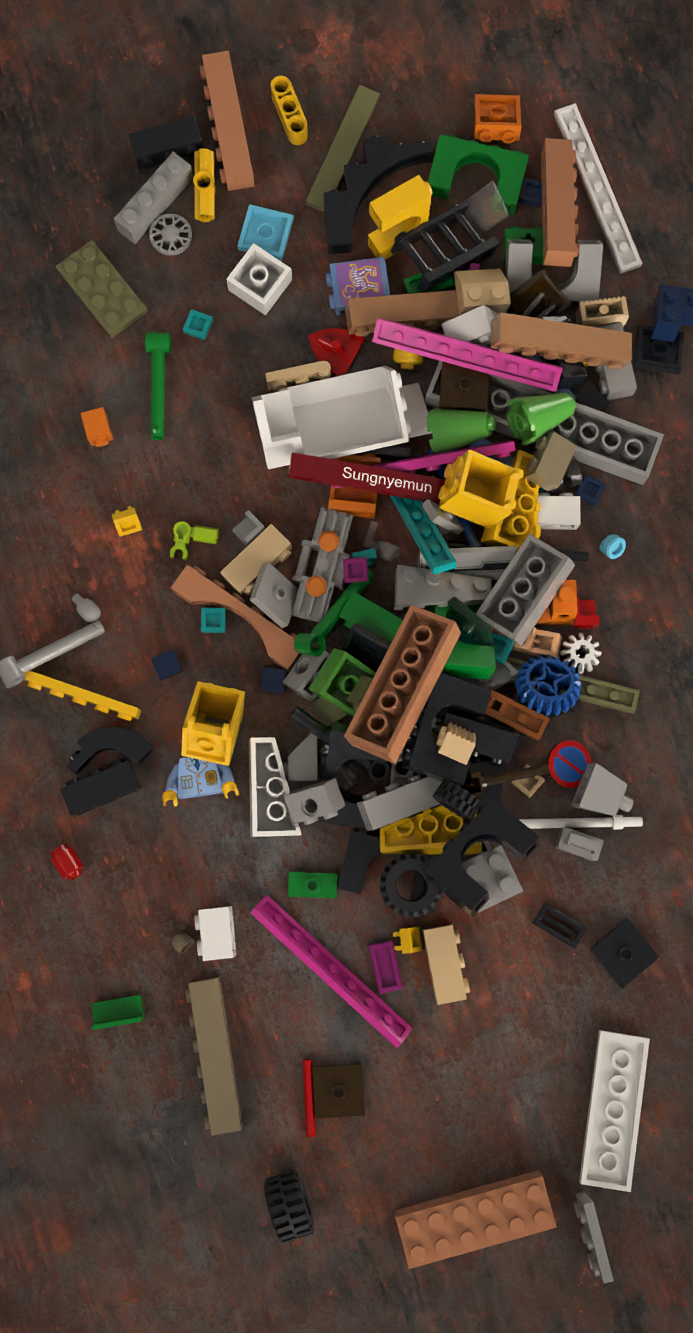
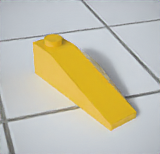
M522 450L517 451L511 467L523 470L524 474L518 481L514 498L516 507L511 510L509 516L490 529L485 527L481 543L491 547L516 546L518 551L529 534L539 539L541 525H538V512L540 511L538 489L540 486L524 478L528 470L526 465L533 455Z
M442 805L433 809L428 808L421 814L411 818L406 817L381 827L380 852L440 855L443 852L444 845L450 839H455L460 834L461 827L468 820L457 816ZM482 842L472 845L464 855L482 853Z

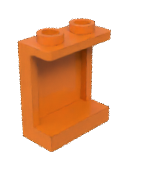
M351 454L334 458V460L367 466L381 463V458H376L374 454H363L362 456ZM331 485L328 509L351 514L353 517L375 519L377 493L344 487L333 488Z

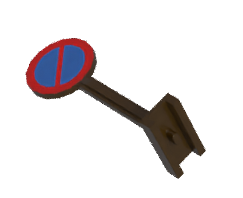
M562 741L555 744L549 751L546 764L488 776L481 775L480 772H468L462 788L473 794L475 798L484 797L483 789H486L487 786L549 774L553 782L563 788H576L579 786L587 763H592L588 750L582 744L576 741Z

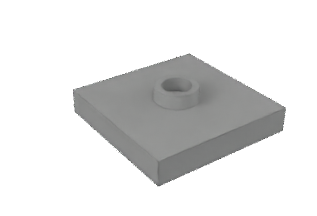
M267 561L261 565L250 601L281 628H284L289 624L299 589Z

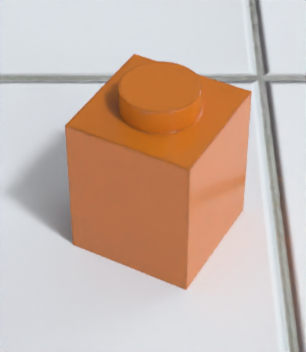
M103 407L80 413L86 436L91 446H105L109 441L114 440L108 417Z

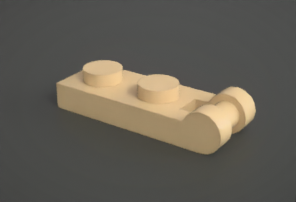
M319 361L265 373L268 390L278 391V389L286 388L288 385H299L308 383L311 380L330 378L331 366L327 361Z

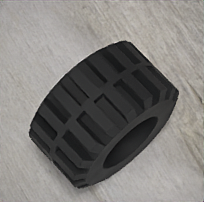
M404 854L390 861L384 868L380 878V892L384 902L391 910L402 916L418 917L425 915L437 905L438 900L442 896V891L426 877V865L430 859L419 854ZM408 870L419 872L426 882L425 892L416 900L404 899L399 895L396 888L398 877Z
M295 1169L266 1178L264 1182L266 1203L274 1230L280 1241L287 1243L313 1234V1214L300 1174Z

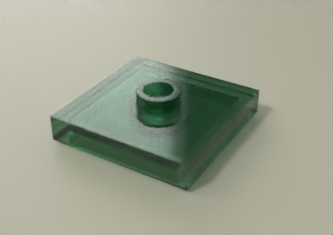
M453 596L447 603L456 624L479 644L495 647L488 624Z

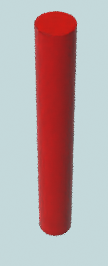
M303 1059L306 1137H315L312 1059Z

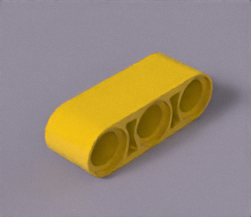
M282 75L276 76L271 81L272 101L290 143L297 146L302 145L308 138L306 118L290 80ZM287 109L294 110L292 112H286ZM301 129L300 132H294L293 130Z

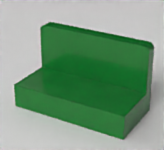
M142 994L91 1003L94 1024L91 1025L92 1030L142 1022L145 1019Z

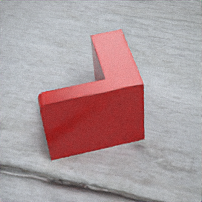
M577 597V615L572 624V629H596L600 623L599 615H596L595 601L579 600V597Z

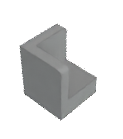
M249 510L245 513L246 518L232 530L246 547L265 530L264 525Z

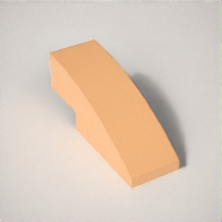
M487 625V631L506 637L505 635L498 632L491 626ZM534 627L522 646L514 642L512 650L533 656H539L540 654L543 658L550 654L551 659H555L559 656L563 637L560 633L539 630Z

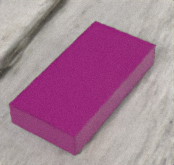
M388 940L368 945L379 994L403 989L393 941Z

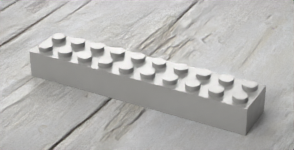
M440 360L425 398V405L434 409L439 408L442 372V361ZM489 374L486 412L495 419V431L515 438L507 419V413L511 412V406L507 407L509 400L518 397L552 393ZM576 403L572 416L544 434L547 435L554 431L577 445L571 459L641 485L649 478L664 434ZM538 439L531 444L536 446Z

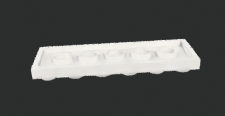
M603 1030L598 1032L579 1179L580 1184L631 1192L649 1038Z

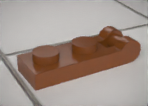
M487 689L491 691L485 716L537 741L540 740L550 718L540 713L537 714L536 711L491 689ZM495 702L502 704L499 711L492 709Z

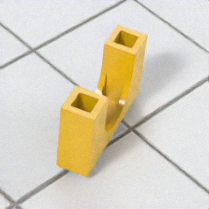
M420 175L370 202L369 214L379 229L368 234V246L376 258L384 257L386 260L394 254L391 252V249L395 242L394 239L399 233L403 231L407 233L428 222L433 192L427 181L424 182Z

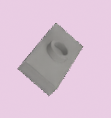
M429 499L422 504V507L433 523L458 535L465 530L457 516L439 509V504Z

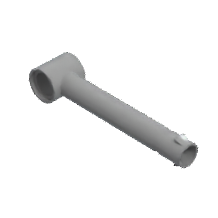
M97 620L17 661L14 656L2 659L0 661V678L5 687L11 688L16 686L26 678L24 673L105 633L103 625Z

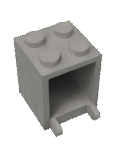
M482 841L486 851L462 862L465 872L489 893V900L477 913L523 892L502 845L491 848L489 841Z

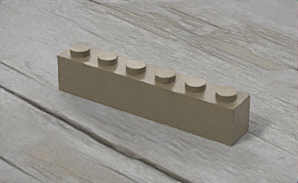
M220 977L191 981L188 983L189 988H185L187 1003L192 1004L193 1013H189L191 1028H195L197 1037L193 1038L194 1052L199 1053L200 1063H197V1074L199 1079L203 1078L204 1088L200 1089L202 1104H207L208 1113L204 1114L206 1129L211 1130V1136L241 1131L243 1123Z

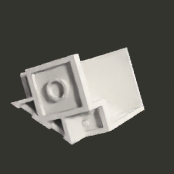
M386 365L278 389V392L251 397L268 469L290 465L292 452L333 459L409 442V438L432 433L427 432L428 411L419 383L402 386L400 373L397 374L394 369Z

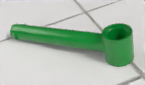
M146 332V353H151L150 439L162 440L164 439L165 353H171L170 332Z
M369 569L368 581L352 582L310 633H299L295 637L294 649L297 653L315 657L323 654L326 648L324 638L341 619L339 615L353 591L360 595L368 585H371L374 574Z

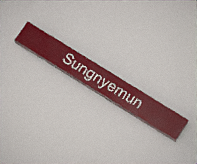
M294 452L291 453L288 478L424 502L429 499L437 504L440 503L438 495L446 480Z

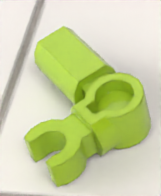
M184 521L176 523L173 528V542H175V546L170 550V557L175 559L176 552L181 550L183 551L182 559L187 561L189 553L186 545L189 544L190 538L197 542L217 544L219 529L199 525L191 527Z

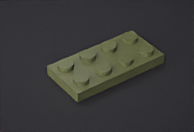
M93 240L55 266L111 339L148 312L145 305Z

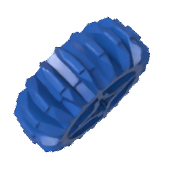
M539 654L536 660L530 658L528 663H524L517 673L515 682L517 696L521 697V704L528 703L527 707L529 709L535 708L537 714L543 711L547 717L551 712L558 716L560 711L566 713L569 707L573 708L577 699H579L581 689L579 674L575 673V666L568 667V660L561 662L559 656L551 659L550 654H548L544 659ZM539 675V678H535V681L530 682V679ZM562 689H566L565 693L557 695Z

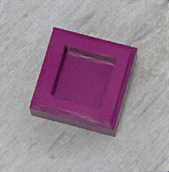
M367 557L342 559L344 583L368 581Z

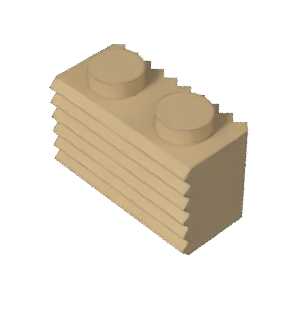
M618 296L617 299L613 297V299L608 298V300L604 298L603 300L599 299V301L595 299L594 302L592 300L589 302L587 300L585 302L581 301L575 313L577 324L600 327L622 322L624 327L629 318L626 297L622 296L620 298Z
M452 722L448 723L447 727L442 726L436 742L439 745L438 753L466 765L476 745L475 732L466 731V728L457 727V724L453 725Z

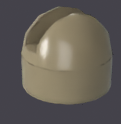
M179 932L172 939V945L179 954L187 951L194 942L190 935L185 932Z

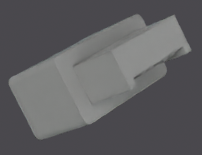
M565 827L560 829L555 848L590 861H597L604 842L602 839Z

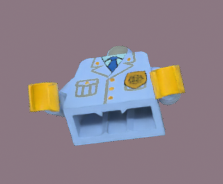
M186 757L180 758L179 763L174 765L168 777L166 791L163 793L162 799L164 806H166L168 800H173L174 806H177V795L179 799L223 793L225 798L228 799V792L235 791L236 796H238L239 791L234 782L232 771L228 766Z

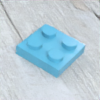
M249 204L237 246L238 250L247 252L254 243L276 259L282 261L294 215Z

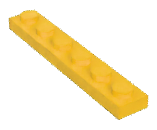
M32 671L24 673L26 676L24 681L28 682V687L40 691L42 687L50 689L49 694L63 698L64 694L73 697L72 702L86 706L87 702L96 705L95 710L106 714L109 713V710L117 712V717L131 722L132 718L138 720L141 710L137 707Z

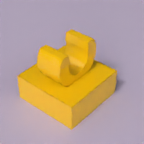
M128 506L127 510L121 512L116 510L115 514H112L113 522L120 537L142 530L136 510L131 506Z
M420 926L399 929L400 931L393 933V937L399 936L401 939V945L394 946L395 950H402V954L422 951Z

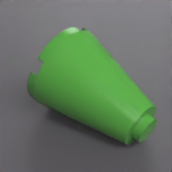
M566 392L511 399L507 404V407L511 406V412L507 413L510 429L515 438L520 437L523 440L521 444L529 445L572 416L576 408L575 399Z
M435 408L430 410L427 416V432H432L433 439L429 440L434 454L457 450L487 438L496 429L495 419L488 412Z

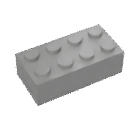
M529 534L475 615L487 625L522 646L575 564L568 556Z

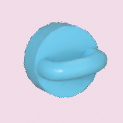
M611 534L603 539L599 549L610 559H616L624 552L626 542L620 536Z

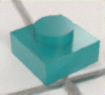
M191 309L184 325L183 333L205 341L213 323V317Z
M375 548L352 553V558L367 557V568L372 567L373 563L377 562Z
M201 608V633H226V609Z

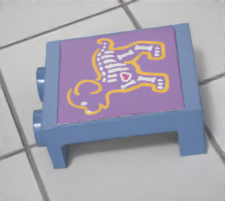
M384 257L329 264L330 273H326L327 287H332L333 294L329 295L330 308H335L336 316L341 315V311L345 310L348 299L390 295Z

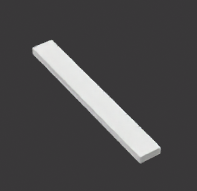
M576 103L555 110L554 117L563 139L572 140L573 150H576L574 165L619 273L622 274L641 267L643 263Z

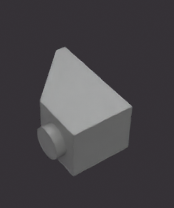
M312 733L288 756V762L283 764L285 777H288L289 782H318L317 737Z

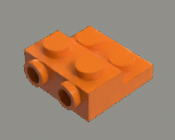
M475 94L474 140H480L483 143H489L492 140H503L507 144L519 141L522 126L520 95Z

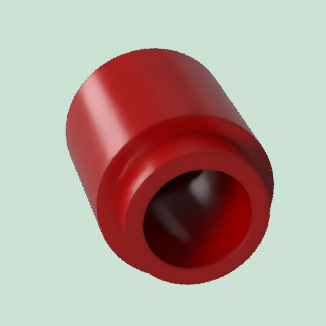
M67 843L58 846L50 852L51 862L63 880L68 878L72 881L82 874L81 869L84 865L74 849L69 847Z

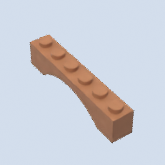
M187 565L171 586L173 593L192 606H218L244 618L260 635L267 649L269 659L289 672L301 656L294 649V640L297 635L294 633L289 635L273 620L270 622L263 617L264 613L257 607L249 608L244 604L245 600L238 594L233 593L231 595L224 590L226 587L218 580L214 579L212 582L205 577L206 573L199 567L191 568Z

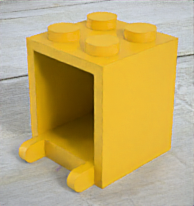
M469 449L446 467L444 472L446 480L438 495L440 499L438 508L490 529L509 516L511 510L516 507L514 498L518 481L523 477L524 471Z
M197 681L183 725L181 756L226 766L230 765L243 720L244 691ZM206 716L227 720L229 723L221 725L205 721Z

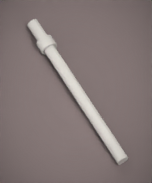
M623 815L603 818L519 819L530 829L565 827H612V829H623V827L643 825L642 817H623Z

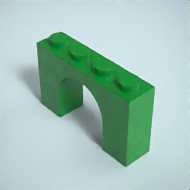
M440 134L428 179L433 192L431 196L448 200L456 172L468 164H482L488 167L497 179V191L492 211L514 216L529 155L523 154L518 150L509 151L501 149L497 145L488 146L480 144L475 140L467 141L458 139L454 135Z
M456 603L448 604L447 607L428 605L427 611L445 618L457 615L477 617L475 614L482 604L459 606ZM457 640L441 673L451 677L490 679L496 669L494 646L470 645Z

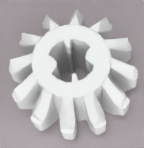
M579 633L577 639L573 635L569 636V642L564 641L562 644L566 650H562L560 656L567 657L562 662L568 660V663H571L570 667H577L578 674H582L584 668L588 672L592 671V665L599 664V660L595 657L602 654L601 651L594 650L599 646V643L591 644V635L584 640L583 633ZM582 649V652L586 654L582 658H579L580 654L576 655V651Z

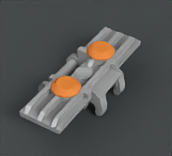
M321 507L312 541L302 540L301 546L303 548L295 576H292L291 579L292 582L300 584L292 616L319 623L328 611L334 586L339 590L344 589L342 559L352 558L349 554L344 553L353 515ZM311 551H319L312 577H306L305 572Z

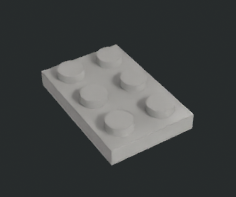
M585 1191L575 1193L577 1202H573L577 1218H580L584 1226L580 1228L584 1244L586 1243L588 1250H590V1253L586 1254L590 1269H593L594 1275L599 1276L603 1283L612 1282L614 1280L594 1202Z

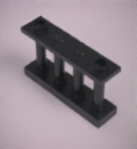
M468 200L460 205L458 203L452 205L443 214L407 233L403 231L395 237L391 252L395 254L404 249L422 273V279L418 285L421 293H426L454 277L455 271H466L470 269L471 263L479 264L493 256L500 243L495 236L488 240L482 239L464 216L470 205ZM457 221L474 243V248L470 250L468 248L465 249L447 225ZM439 230L457 253V257L452 260L447 258L430 234ZM422 240L439 262V267L435 269L429 268L412 244Z

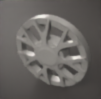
M161 215L151 224L149 230L150 242L161 254L169 256L178 255L184 252L192 241L191 226L180 215ZM172 219V225H166L165 220ZM180 221L184 225L178 229L176 224ZM160 224L163 226V229L158 230L155 227ZM180 233H189L188 238L180 237ZM162 235L161 240L154 241V236ZM178 241L183 245L179 249L174 245ZM164 242L170 244L168 250L162 249Z

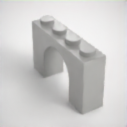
M507 239L505 277L508 281L509 294L532 278L533 243L531 240ZM576 240V243H579L578 257L575 258L573 272L564 283L557 286L569 301H578V304L586 300L588 302L595 299L599 301L603 243L600 240Z

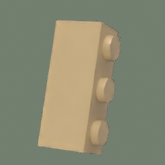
M270 524L220 572L221 577L241 597L245 593L249 595L253 591L261 565L267 561L272 566H275L279 561L281 563L284 562L291 555L292 545Z
M452 924L422 929L436 1004L440 1005L467 1000L466 993H470L468 979L462 976L461 968H465L463 954H458L456 944L460 943L458 929H453Z

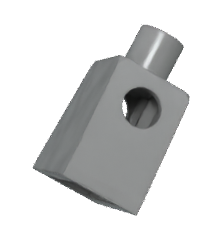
M587 763L571 806L615 816L618 809L629 812L634 800L624 795L627 784L596 763Z

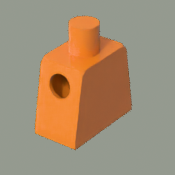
M565 580L550 602L551 623L548 626H572L577 615L576 580Z

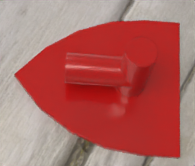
M338 328L319 330L308 335L311 349L317 360L327 361L331 366V373L337 376L347 374L365 340L363 336L349 335L348 330Z

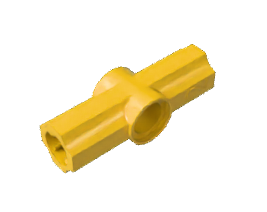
M199 149L194 152L195 220L210 222L215 219L214 151ZM202 184H209L207 187H200Z

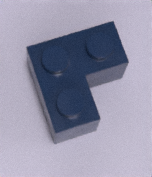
M660 284L653 306L651 339L674 342L681 325L693 326V289Z

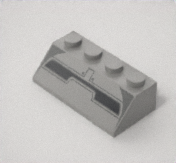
M517 547L450 548L456 560V568L444 572L490 578L491 585H495L517 553ZM419 551L417 567L430 569L422 553Z

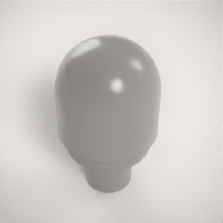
M79 594L73 596L72 601L77 605L76 610L85 621L95 622L100 618V608L88 598L83 599Z

